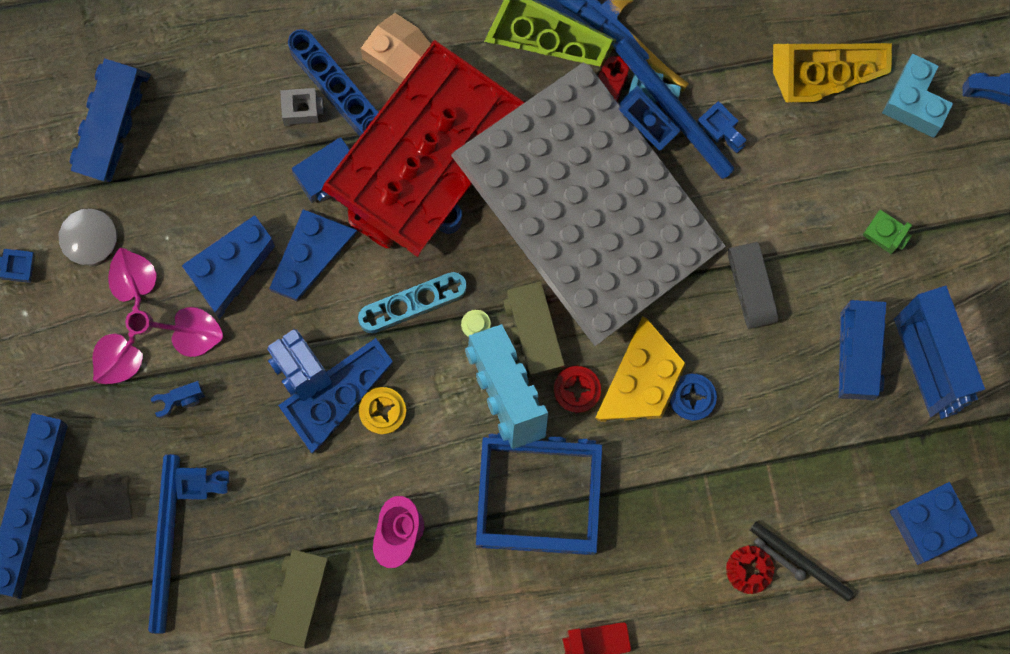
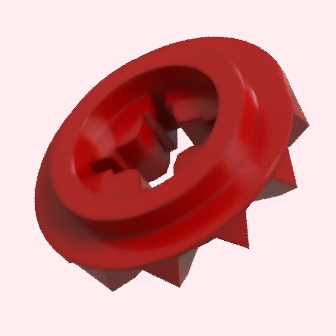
M572 366L563 370L556 378L554 395L556 401L564 410L577 414L589 411L597 404L601 395V384L596 374L590 369L582 366ZM576 378H579L581 388L590 390L581 393L578 402H576L573 392L564 390L574 387Z
M748 545L737 549L731 554L727 561L726 574L729 582L735 589L742 593L755 594L765 590L772 582L775 567L771 556L762 548ZM756 558L755 569L762 576L753 574L747 581H744L746 570L739 563L749 565Z

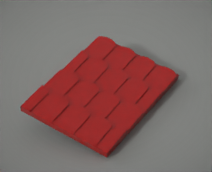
M434 40L326 180L322 190L418 257L472 185L471 181L451 156L453 152L525 102Z

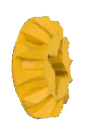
M387 387L370 390L364 395L359 405V417L362 424L369 431L380 435L393 433L403 424L406 416V405L402 396L395 390ZM377 400H379L380 404H382L384 407H391L394 405V407H392L391 410L387 412L389 420L388 422H386V420L383 419L381 415L377 417L374 416L371 418V416L375 415L374 413L378 411V404L376 402Z

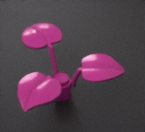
M119 248L111 261L108 282L112 294L119 301L127 302L135 297L133 311L127 315L125 320L126 327L130 331L128 333L129 341L127 342L126 338L120 334H109L97 342L92 357L93 381L101 384L119 383L133 377L139 371L143 362V354L138 348L132 346L136 334L145 335L152 328L174 331L172 335L174 348L184 356L196 357L205 354L223 340L222 329L210 314L194 307L179 310L175 315V325L154 322L148 312L141 311L139 308L141 303L140 295L150 293L155 287L157 280L156 270L146 258L125 248Z

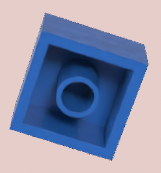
M950 482L890 511L917 565L978 536Z

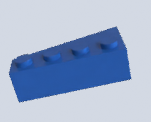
M105 58L103 64L98 65L95 73V80L97 81L95 91L89 94L86 104L89 111L86 120H82L78 130L80 141L78 147L73 149L70 156L71 171L105 182L112 181L124 148L123 143H120L121 137L125 138L130 132L133 124L132 116H130L131 110H134L136 106L139 107L143 97L140 94L141 83H148L151 73Z

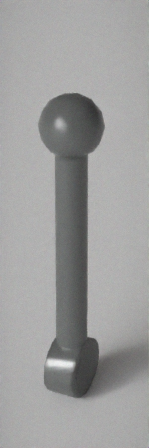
M755 539L753 543L757 547L762 548L795 574V578L798 581L806 579V572L804 570H798L769 548L761 539Z

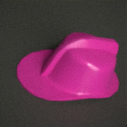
M394 496L388 499L381 508L373 540V553L378 563L386 568H397L403 565L410 558L415 543L423 535L424 520L411 499L404 496Z

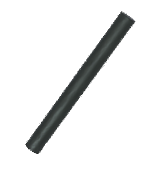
M756 521L749 531L847 602L853 596L854 591Z

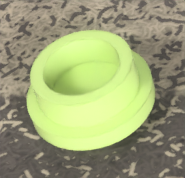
M471 310L463 316L461 327L463 333L469 337V335L489 329L491 322L485 312Z

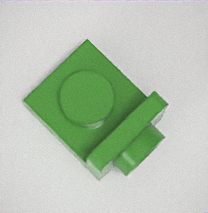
M879 210L863 233V236L892 254L897 247L901 250L905 247L912 236L908 233L912 224L907 222L903 225L882 210Z

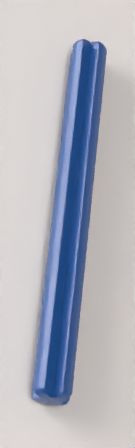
M627 38L622 39L616 44L614 50L721 179L728 177L734 171L733 165Z
M171 454L164 455L162 465L148 627L149 632L153 634H164L166 632L177 503L175 474L176 469L180 468V457Z

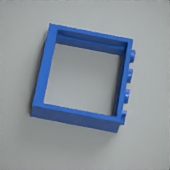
M947 286L918 294L894 318L929 416L931 418L939 415L942 420L958 414L957 412L964 410V407L971 405V402L978 400L977 395L984 391L985 387Z
M500 433L489 434V438L483 437L476 548L595 555L597 553L602 445L596 444L594 440L578 439V443H566V438L548 437V441H534L512 449L509 441H503ZM491 451L591 457L587 540L486 534Z

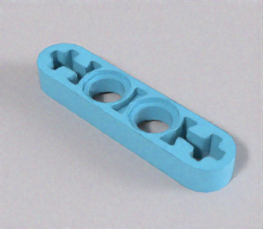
M451 272L369 304L359 312V324L365 332L377 333L457 301L466 293V280L461 274ZM449 280L461 283L458 286L457 293L447 290L443 292L444 299H439V292L435 285L440 284V289L442 290L449 286ZM423 290H430L435 296L434 301L429 305L421 304L418 301V294ZM395 301H403L408 308L405 314L397 316L391 312V305ZM382 306L386 307L387 315L391 319L385 322L384 316L376 319L377 324L375 326H371L369 322L364 323V320L367 319V313L372 312L374 316L382 314L383 312L380 308Z

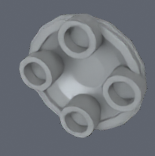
M81 209L70 214L62 223L59 231V245L63 254L72 262L91 267L97 266L113 252L117 242L118 231L113 221L104 212L95 209Z

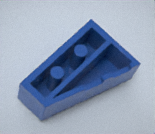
M254 215L184 263L182 267L220 319L225 313V309L242 291L241 288L251 275H254L275 245L268 232Z
M850 300L840 312L839 398L875 400L879 396V392L884 390V375H881V366L885 358L883 340L886 302Z

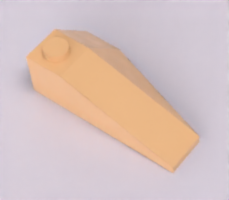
M394 13L377 25L361 47L362 59L401 84L431 43L418 27Z

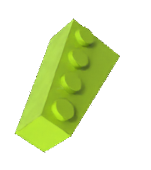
M504 0L484 42L601 67L608 59L617 40L537 0Z

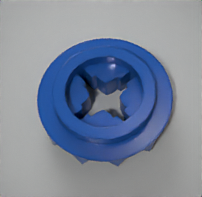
M686 374L681 376L670 399L672 410L680 418L695 421L704 419L713 411L717 401V394L714 385L706 377L699 374ZM692 386H694L697 396L705 397V399L696 401L694 409L690 405V400L680 398L689 395Z

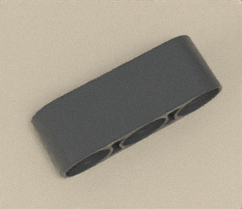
M758 242L728 248L729 263L747 328L752 329L778 323L777 309Z

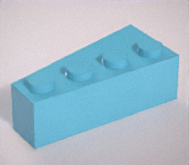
M501 324L469 335L468 347L465 348L466 356L471 365H476L478 384L481 390L486 389L489 398H487L488 407L491 414H497L499 418L498 429L503 441L508 440L511 448L515 449L545 438L548 411L544 405L539 406L538 392L534 385L528 387L527 371L523 364L515 363L517 353L503 325Z

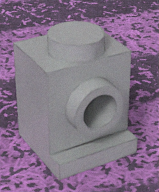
M315 88L280 90L282 120L285 127L290 126V124L319 122L318 115L324 114L323 98L317 97ZM301 106L309 108L308 111H298Z

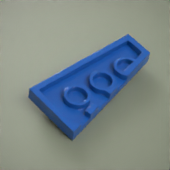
M375 338L327 371L331 379L330 385L321 391H316L315 395L305 401L301 400L297 393H295L278 405L312 455L391 367L393 361Z

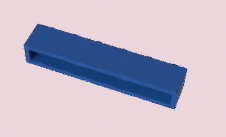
M34 413L31 415L0 527V595L21 599L68 427L60 419Z

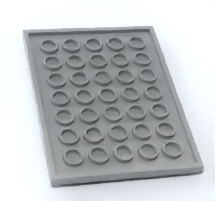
M583 62L454 151L451 156L593 345L596 346L726 246L638 129L618 109L620 107L589 64Z

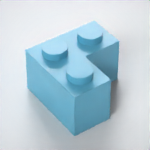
M912 53L882 113L934 138L942 128L953 105L952 102L927 91L938 65Z

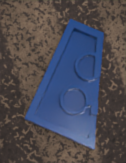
M303 209L270 285V291L298 301L318 279L320 273L340 254V251L349 240L354 238L358 233L357 230Z

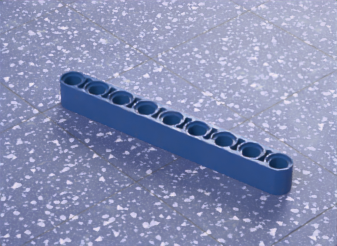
M303 29L292 32L288 39L291 56L354 131L361 136L379 112L310 32ZM300 42L309 44V47L305 50L299 51L295 49V46ZM318 63L327 65V68L322 72L313 70V67ZM336 84H342L346 87L341 93H334L331 91V88ZM355 105L364 108L363 112L358 115L351 114L349 110ZM458 205L451 212L456 215V220L452 223L444 222L439 229L441 232L452 234L461 227L462 214Z

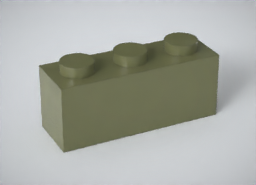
M541 281L507 290V299L502 300L506 316H512L515 326L510 328L514 345L520 344L522 355L518 356V360L525 367L529 380L563 371L565 365Z
M293 549L291 556H285L281 573L285 574L283 585H277L273 602L278 603L275 615H269L265 632L270 633L268 639L306 649L329 565L328 558Z

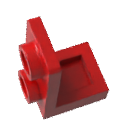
M625 622L586 629L568 630L566 632L567 637L562 638L565 654H623L631 651L627 624Z

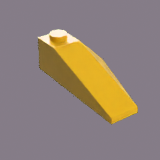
M892 43L773 44V74L785 102H815L830 94L839 93L846 90V88L859 83H865L891 72Z

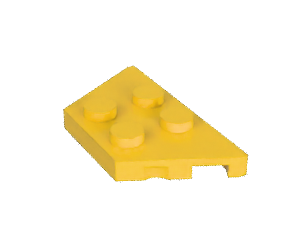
M643 316L595 417L597 421L662 418L686 367L681 357L649 320Z

